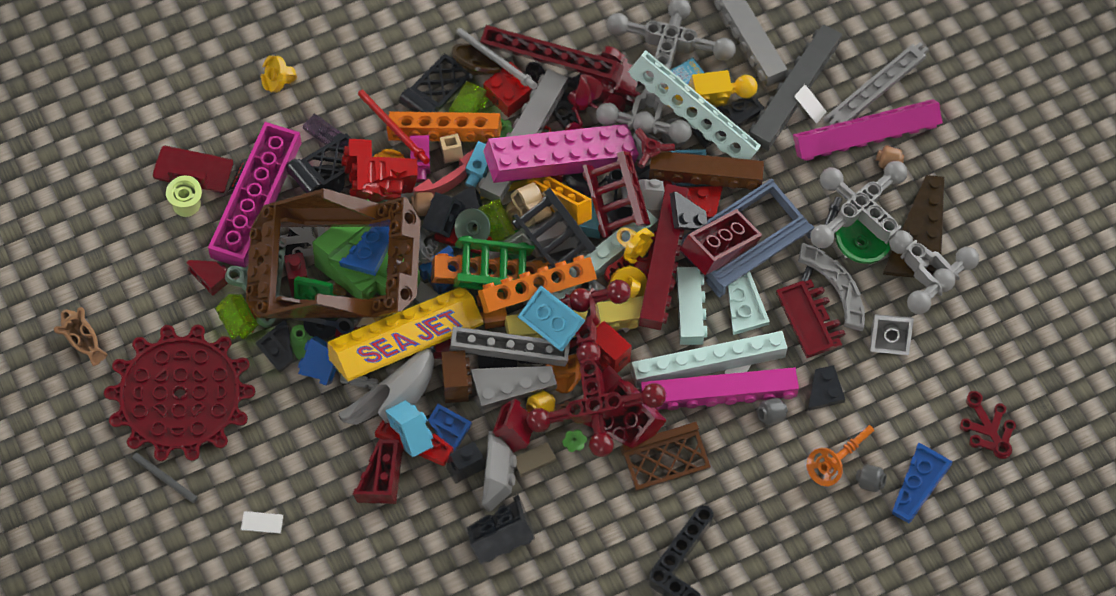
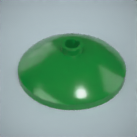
M856 220L849 227L842 226L835 233L836 243L841 252L849 259L858 263H876L882 260L890 250L889 243L885 244V241L875 236L859 220Z

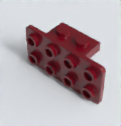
M164 145L161 147L152 175L154 179L171 182L179 176H191L199 182L201 189L224 193L234 162L229 158Z

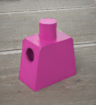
M429 135L410 136V139L419 148H422L425 151V155L430 159ZM410 150L411 158L416 159L414 153ZM417 160L418 177L416 182L426 181V174H430V162L425 165L421 160Z

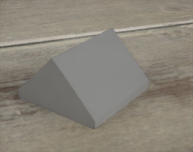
M875 314L871 326L870 352L909 355L914 318Z

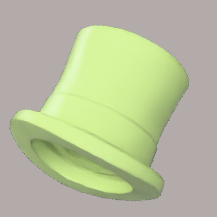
M185 175L172 180L166 189V198L173 205L175 213L183 217H189L199 211L202 195L199 182L195 178Z

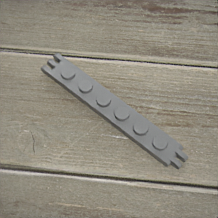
M921 42L916 46L914 44L909 46L827 114L823 120L826 123L831 120L829 125L854 119L926 58L925 54L929 49L924 47L920 50L924 46Z

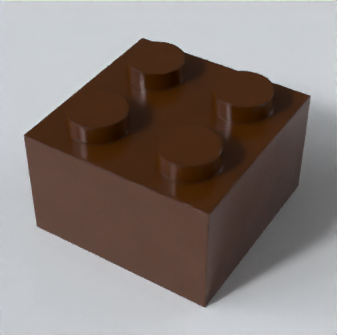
M465 350L441 352L445 403L469 402L468 395L472 394L470 358L465 357Z

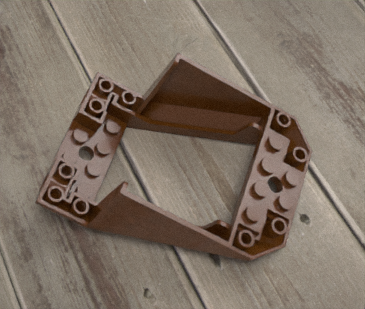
M320 189L266 204L251 226L246 302L256 318H372L401 312L417 297L421 220L406 197L375 203L332 190ZM280 227H389L386 295L370 299L323 294L316 295L315 300H299L283 296L276 297Z

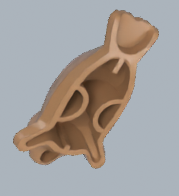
M82 307L77 309V313L68 309L61 312V326H55L54 332L64 335L76 350L88 355L93 366L101 363L108 355L98 347L96 334L84 318L85 310Z

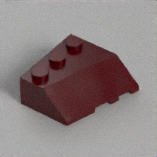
M618 380L608 392H616L621 397L640 393L631 382ZM615 401L612 404V407L617 406L619 404V401ZM641 404L627 407L621 415L604 418L606 434H609L612 439L630 448H634L655 436L667 420L655 408ZM598 405V406L594 409V411L598 410L599 407H600V405ZM592 421L583 423L593 428Z

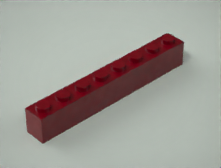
M489 25L485 26L480 40L488 48L595 78H601L619 84L624 69L622 64L612 59Z
M666 184L638 326L661 330L662 324L667 323L668 313L665 312V308L670 307L672 296L668 295L669 290H673L675 279L671 277L672 273H676L678 262H675V256L679 257L681 245H678L679 239L682 240L684 230L674 229L670 193L678 192L690 200L691 196L687 195L689 188Z

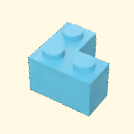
M405 400L385 410L390 426L399 434L404 450L414 457L433 447L431 441L433 439L432 433L425 424L427 418L422 411L419 412L415 405H411Z

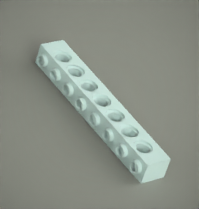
M646 50L628 71L635 81H640L645 85L647 91L656 94L663 104L673 108L676 115L685 118L692 128L702 132L707 140L713 141L721 152L727 153L731 158L750 160L761 146ZM646 71H651L654 77H649ZM661 83L667 84L668 89L662 88ZM675 95H680L683 101H678ZM689 107L696 108L697 113L691 112ZM704 119H709L712 122V124H706L704 122ZM718 131L725 132L726 136H720ZM732 143H738L741 148H735Z

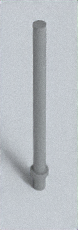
M457 29V35L519 79L521 84L533 90L537 88V83L532 80L531 76L523 74L463 29Z

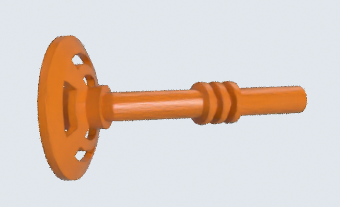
M871 425L867 426L854 439L851 438L850 442L848 441L844 444V448L837 454L828 448L813 450L809 454L806 464L807 471L812 480L821 486L836 484L843 472L841 460L848 454H852V451H855L856 448H859V444L874 431ZM821 453L822 455L816 459V462H813L815 456ZM818 468L825 475L824 479L820 478L814 469ZM838 471L837 476L833 480H831V477L834 476Z

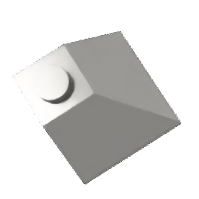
M657 179L638 180L646 209L661 210L665 192L663 181ZM621 187L623 199L627 197L628 192L625 187Z

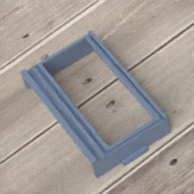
M770 179L707 220L709 224L735 209L741 212L768 193L776 199L793 219L791 223L718 271L715 270L706 275V283L719 298L725 295L728 285L804 235L809 239L811 238L813 225L809 224L774 183L773 179ZM690 231L689 233H687L686 235L683 236V239H682V242H681V246H682L683 242L685 241L686 237L688 236V234H690V233H692V232H694V231ZM682 252V254L692 265L693 263L691 262V260Z

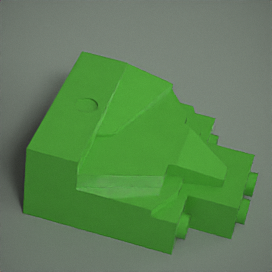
M331 227L312 242L315 267L355 298L370 299L376 293L381 296L386 295L388 252L376 276L343 268L339 264L340 260L346 258L350 253L349 250L352 246H356L362 239L361 236L364 232H368L371 227ZM418 270V282H417V287H418L419 284H420V271H419V270Z

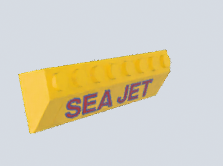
M456 288L328 341L329 360L349 382L450 339L453 327L474 329L483 325L484 321L469 291L466 288Z

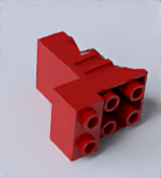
M349 139L348 145L344 146L341 164L345 166V173L349 174V183H352L350 196L364 200L368 199L372 202H380L382 200L390 201L400 198L402 193H413L418 177L417 159L372 157V140Z

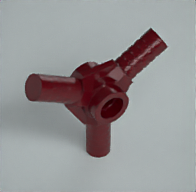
M641 128L635 131V134L642 141L643 155L637 164L638 167L644 168L649 158L660 154L661 151H675V144H660V142L648 138Z

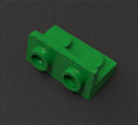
M300 276L294 279V299L315 300V296L318 294L337 296L333 294V283Z

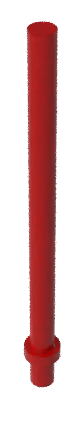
M360 90L358 96L414 153V157L417 160H421L423 164H428L430 159L425 155V151L419 148L364 90Z

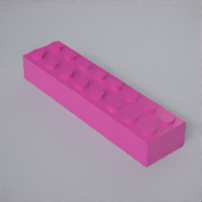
M264 122L209 244L210 258L233 266L247 267L249 263L248 252L250 250L251 226L264 205L276 202L288 175L286 171L287 164L292 159H295L301 146L300 132Z
M627 124L490 138L483 151L493 183L550 177L560 174L583 173V165L585 164L592 165L596 169L616 162L618 159L617 153L621 151L630 152L633 163H635L639 156Z

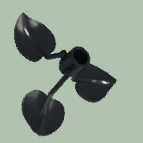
M638 165L634 166L638 180H651L649 179L650 166L645 165L644 168H640ZM620 169L610 171L609 176L606 175L599 183V187L606 181L607 184L621 180L623 177L622 171ZM583 173L565 175L568 187L587 197L591 196ZM618 189L614 190V202L617 201ZM621 207L607 212L609 223L632 216L631 208Z

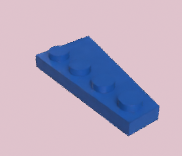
M918 442L916 452L911 460L892 514L910 524L949 470L952 461Z

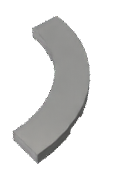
M802 243L798 262L819 271L835 287L843 304L844 327L863 331L865 310L862 305L860 291L851 275L836 259L833 260L824 251Z

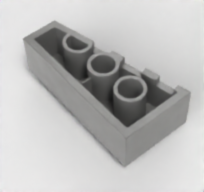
M552 366L471 369V375L482 410L506 404L515 398L517 400L527 398L543 390L548 392L557 389Z

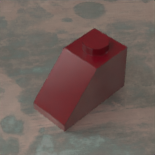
M188 260L186 262L188 271L212 296L228 284L225 280L227 268L224 265L220 266L217 261Z

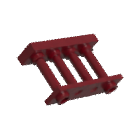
M621 151L617 153L618 159L616 162L596 169L592 165H583V177L589 186L599 222L598 230L603 238L610 237L612 230L632 223L641 227L651 225L630 152ZM616 169L622 171L623 177L621 180L599 187L596 176ZM621 187L627 189L628 195L626 198L604 205L601 194ZM626 205L632 206V216L609 223L607 212Z

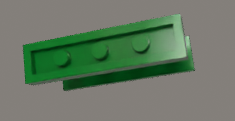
M471 236L459 237L455 247L463 248L462 272L458 273L454 278V287L483 290V285L493 282L495 286L501 284V280L509 278L507 277L508 253L519 255V279V274L526 272L527 256L532 254L535 246L529 245L526 242L516 244L473 239ZM470 249L481 250L480 275H471L469 272ZM489 251L500 252V273L498 278L488 275ZM516 284V292L519 294L523 292V287L520 284Z

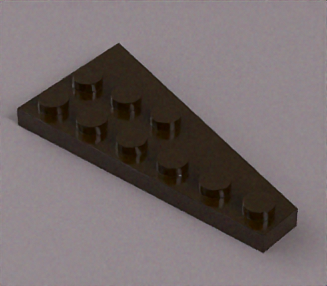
M926 175L902 230L910 233L913 241L917 240V243H921L931 252L936 251L941 254L945 177ZM892 251L883 275L915 278V272L907 265L905 259L901 258L902 254ZM928 265L925 268L931 275L937 270L932 265Z

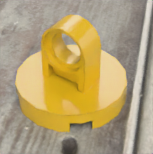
M269 56L264 61L262 67H265L264 74H261V81L265 90L279 92L285 84L292 83L297 79L295 69L287 67L282 57Z
M631 228L619 229L616 238L625 247L624 259L631 264L638 262L636 258L639 255L643 257L650 249L654 241L651 239L654 233L647 228L639 232H635ZM628 231L630 239L625 242L622 239V234Z
M629 265L617 269L612 274L610 282L623 280L629 284L631 289L630 298L644 296L647 278L640 269Z

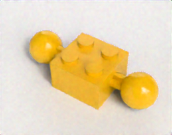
M728 70L694 74L691 76L688 84L714 107L727 105L731 94H737L745 99L751 98L755 95L758 88L756 80L750 75H742L736 79L735 83H731ZM675 95L678 101H683L680 95Z

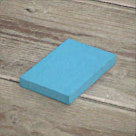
M541 285L517 316L560 351L564 350L585 322V319Z

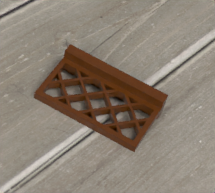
M697 422L657 433L634 448L624 444L621 445L620 449L636 491L711 468L698 432ZM688 438H696L697 446L695 450L684 445ZM674 443L680 446L677 455L666 451L669 444ZM682 448L693 453L689 462L678 457ZM656 449L662 452L658 461L647 456L650 450ZM664 454L674 458L670 468L660 463ZM696 454L703 458L705 465L697 467L691 464L694 455ZM638 455L642 457L643 460L640 466L632 464L629 456ZM645 459L656 464L652 473L641 468ZM676 460L687 465L683 472L679 473L672 469ZM657 466L668 470L666 477L659 478L653 475ZM639 471L650 476L647 483L638 484L636 477Z

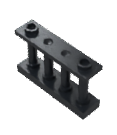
M551 188L541 193L544 196L542 201L523 216L519 217L517 213L511 216L514 227L518 231L522 230L548 264L549 269L555 268V263L548 254L569 237H575L579 243H577V247L556 263L565 260L568 263L581 252L591 254L596 250L595 246ZM551 206L555 211L553 213L554 216L531 233L525 223L545 207ZM563 221L567 227L565 228L566 231L543 248L536 239L557 222L561 223Z

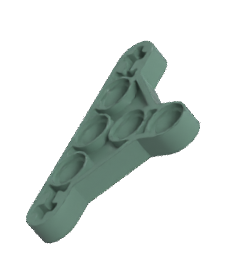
M280 246L276 297H279L286 250L285 247ZM229 267L225 273L226 282L230 285L242 287L246 293L248 267ZM234 271L238 273L239 278L234 280L230 278L229 273ZM257 318V322L260 326L268 328L273 325L276 318H269V321H265V318Z

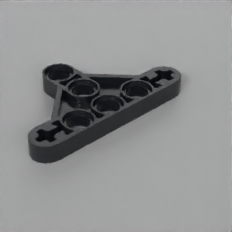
M530 62L526 66V74L531 76L538 87V80L542 74L545 75L546 71L540 63ZM531 69L537 70V78L535 72H531ZM581 73L574 77H568L567 87H572L576 90ZM565 92L552 113L563 130L569 125V118L570 123H579L575 112L572 110L574 106L568 101L570 93ZM565 109L568 113L564 116L559 115L558 110Z

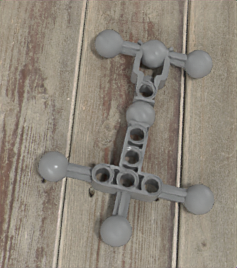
M672 0L669 3L668 12L671 16L669 24L659 21H649L646 26L629 22L627 17L621 13L610 15L606 21L607 30L614 36H621L626 32L644 36L648 44L658 46L654 58L669 70L671 69L676 51L691 53L698 48L713 52L714 56L721 61L731 59L736 52L735 44L728 38H720L716 42L697 38V33L694 30L680 27L681 20L686 19L691 12V6L687 0ZM649 71L647 75L649 77H654V74L651 71ZM661 83V87L665 89L667 84ZM646 88L642 95L636 96L632 114L619 112L616 105L612 103L601 104L596 111L597 120L604 126H611L619 122L627 124L628 129L633 127L635 131L641 128L645 134L651 132L654 135L657 132L669 134L672 141L676 143H684L692 135L691 126L684 120H676L672 124L660 121L663 113V103L656 94L650 93ZM646 106L648 108L654 107L656 114L653 117L651 113L647 111L639 112V110L644 109Z
M889 162L884 168V176L877 182L867 183L857 193L852 191L843 182V174L840 170L832 167L825 169L820 175V184L828 191L836 190L847 202L842 205L837 217L828 225L820 224L813 228L810 235L811 242L814 246L825 249L834 242V233L842 226L849 227L856 220H859L875 236L885 241V244L889 243L890 248L894 252L902 254L901 258H904L907 265L915 272L914 277L927 287L924 291L916 290L908 296L907 307L914 314L921 315L926 313L931 307V299L936 294L942 296L943 292L951 290L955 285V280L960 279L959 273L961 271L974 269L979 264V253L976 249L965 246L958 250L955 257L956 262L950 266L939 252H931L921 243H917V240L913 241L910 233L900 230L901 226H898L896 220L876 203L882 191L890 184H900L907 178V167L902 162ZM928 265H932L937 269L933 275L925 269Z

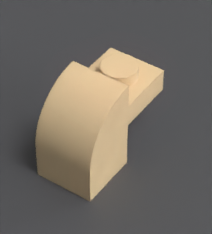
M458 134L440 137L439 144L445 164L456 162L463 158Z

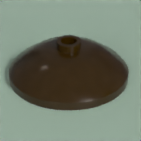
M456 44L452 48L451 54L454 60L472 75H492L502 70L500 65L471 44Z

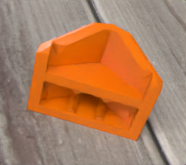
M576 354L568 355V362L565 367L545 364V366H552L557 383V389L555 390L559 393L571 392L581 380V365Z

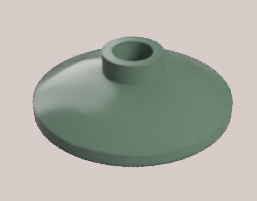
M478 209L462 211L455 221V234L457 238L471 236L473 239L487 240L490 234V222L485 213ZM474 224L477 225L476 231L473 229Z

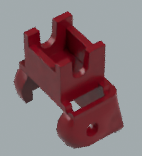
M605 46L600 54L595 55L612 59L619 63L622 62L624 69L619 84H610L608 81L596 77L602 84L603 89L600 97L592 101L603 102L608 96L618 94L623 97L627 105L632 107L635 99L629 96L636 98V96L641 94L635 91L636 86L640 85L641 82L635 81L628 72L633 65L627 63L628 59L624 58L625 55L614 47Z

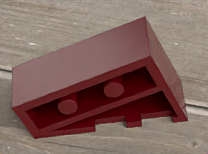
M378 440L369 459V464L365 472L362 473L357 488L352 493L357 503L396 504L403 448L399 440Z

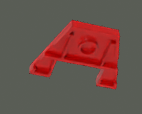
M663 181L664 190L666 184L672 185V181ZM710 185L688 189L687 195L691 196L690 201L706 211L707 220L717 214L723 186L713 187Z

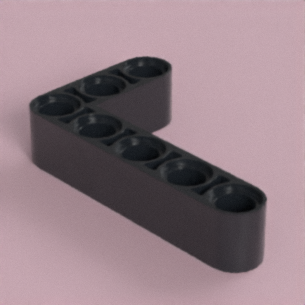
M703 505L696 509L652 568L649 576V585L661 595L701 596L696 589L674 574L711 526L713 511L710 507ZM706 515L708 519L702 520L699 516ZM695 530L697 534L690 535L688 531ZM683 545L686 549L678 550L676 546ZM671 560L675 564L668 566L665 564V561ZM659 575L663 580L656 581L653 577ZM677 587L680 589V591L674 593L670 590V588Z

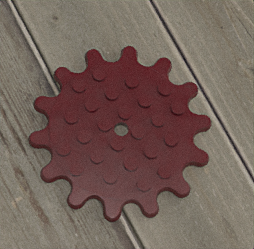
M165 325L160 330L161 337L158 342L149 343L143 337H137L132 342V346L136 351L135 358L130 361L116 359L112 363L113 370L119 373L122 379L118 385L108 386L104 390L106 399L117 401L120 404L119 410L109 417V424L116 428L129 426L132 429V433L127 439L129 448L138 449L145 443H152L155 447L154 457L158 461H165L169 453L174 449L183 450L186 459L195 461L200 456V445L211 442L217 448H224L228 444V438L224 434L225 427L231 424L244 426L247 423L248 416L238 408V404L241 400L252 398L256 390L254 386L240 382L239 376L248 370L250 363L244 357L233 360L227 356V351L232 345L229 337L222 336L217 341L210 343L204 339L205 329L202 325H194L190 333L185 337H179L171 325ZM182 389L186 393L180 398L175 396V392Z

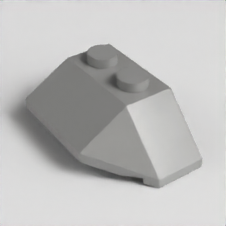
M493 431L488 432L482 506L487 512H491L512 493V486L515 485V475L513 472L514 467L517 466L516 455L499 437L497 438L492 433Z

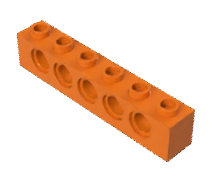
M389 111V117L409 138L410 136L429 135V141H440V137L458 134L460 142H487L488 139L500 138L501 135L500 113ZM387 126L388 140L401 141Z
M445 253L435 255L432 259L431 283L454 284V278L458 273L462 272V255H457L456 257ZM481 256L470 258V267L475 270V273H471V275L481 274ZM500 257L489 259V268L494 271V274H488L490 277H499ZM519 259L508 260L507 269L512 271L513 275H507V277H512L515 280L518 279ZM541 260L526 262V271H530L532 275L538 273L537 269L548 266V264L543 263ZM448 266H454L456 268V272L450 271L448 269ZM535 278L533 284L536 288H539L541 282Z
M584 255L572 258L573 262L568 264L566 260L555 263V268L552 269L545 266L537 269L538 273L532 275L530 271L519 274V279L512 280V277L501 280V284L496 286L494 282L483 285V290L478 291L484 313L530 300L538 289L533 284L535 278L539 279L541 286L550 293L596 280L597 277L591 257L584 258ZM571 267L576 270V277L570 275L569 270ZM552 273L558 275L559 280L557 283L552 281ZM516 284H520L523 287L521 294L516 292ZM499 289L504 291V299H500L497 296Z

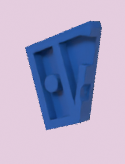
M437 404L428 419L436 434L451 445L454 451L457 450L472 425L471 421L440 404Z

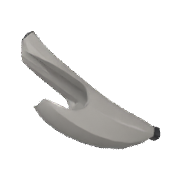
M434 346L417 352L394 373L349 407L339 412L341 421L357 425L378 413L385 423H389L385 410L405 400L411 405H415L427 389L432 377L433 354L436 351Z

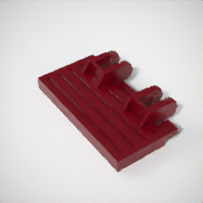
M811 279L776 290V295L806 358L842 346L840 338L846 334L842 329L829 334L828 330L838 327L841 323L838 319L824 323L830 320L824 307L830 300L828 297L813 301L812 298L822 295L825 290L823 287L808 291V289L814 288Z

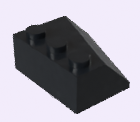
M519 494L513 497L514 502L507 506L502 504L498 507L495 514L485 515L467 527L470 545L480 564L491 562L497 556L508 554L513 549L521 545H528L535 539L530 519Z

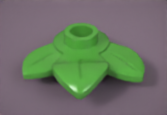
M296 325L290 332L293 353L300 360L305 356L306 350L304 348L306 342L313 337L305 331L304 325ZM298 331L303 332V335L301 337H297L296 334Z

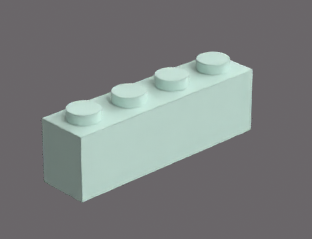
M677 267L676 284L680 345L703 344L704 337H707V326H703V320H706V308H702V303H705V291H701V285H704V274H700V270L697 267Z

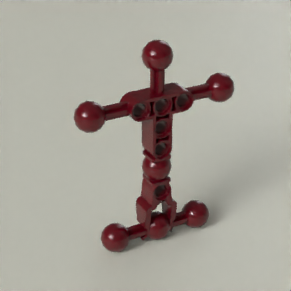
M614 280L610 282L607 289L595 291L594 288L590 291L584 288H577L570 295L565 294L564 298L559 299L573 311L586 312L589 309L591 310V315L585 319V322L575 334L578 339L577 345L579 346L576 356L581 365L580 373L584 398L571 401L566 409L548 412L543 408H535L527 415L528 427L532 431L539 433L546 431L552 423L571 419L577 424L592 421L594 435L589 441V449L597 457L610 455L614 447L612 437L605 432L604 418L621 415L627 407L645 404L650 408H658L666 401V391L657 383L646 385L640 393L622 397L616 392L605 394L602 372L599 368L601 366L599 362L601 350L596 342V326L600 324L597 302L610 300L615 304L627 302L631 294V289L627 282ZM586 333H590L587 338H582ZM595 369L592 374H587L589 370ZM597 387L595 392L590 393L592 388ZM615 401H619V404L617 406L612 407V404ZM596 405H600L598 410L592 411ZM581 409L579 414L573 415L576 410Z

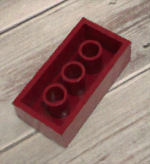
M735 209L688 234L680 250L706 276L756 246L762 234L738 209Z

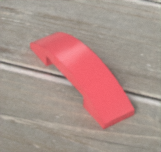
M474 149L459 159V167L434 184L427 179L413 188L414 194L416 192H431L433 195H435V192L444 194L456 187L467 177L466 166Z

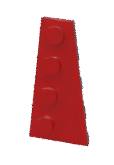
M382 420L375 431V437L399 440L404 449L399 434L390 426V423H385ZM434 433L432 434L433 439H431L433 447L418 455L445 467L449 455L454 452V449Z

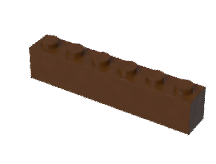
M661 151L660 154L651 158L649 179L755 190L762 185L764 161Z

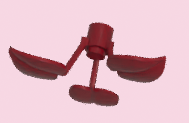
M581 74L577 89L568 95V101L574 106L572 110L575 112L579 123L572 122L565 130L584 128L582 127L583 122L578 110H585L588 105L598 109L599 106L593 104L592 100L600 97L603 87L596 78ZM612 94L603 101V104L612 103L616 105L619 112H623L626 106L623 97L618 94Z

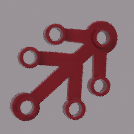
M978 391L969 392L966 403L969 407L974 408L983 425L965 418L960 423V429L964 432L972 430L990 436L993 441L981 439L979 435H972L969 445L972 448L980 446L992 450L997 458L1007 459L1012 454V446L1009 440L1016 428V423L1013 420L1005 421L1003 425L1004 434L1001 439L997 432L1002 416L1006 412V406L1002 403L995 406V415L991 423L981 405L983 400L981 393ZM975 399L977 403H972L970 400ZM997 408L1003 409V412H998ZM963 423H968L969 427H964ZM1010 424L1013 426V428L1009 429L1006 425ZM976 439L979 443L975 444L972 440ZM999 448H1003L1005 452H1000Z

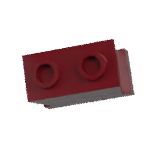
M516 398L502 406L492 432L497 438L501 437L513 452L526 448L530 443L529 439L533 432L527 424V415L530 412L520 406L521 403Z

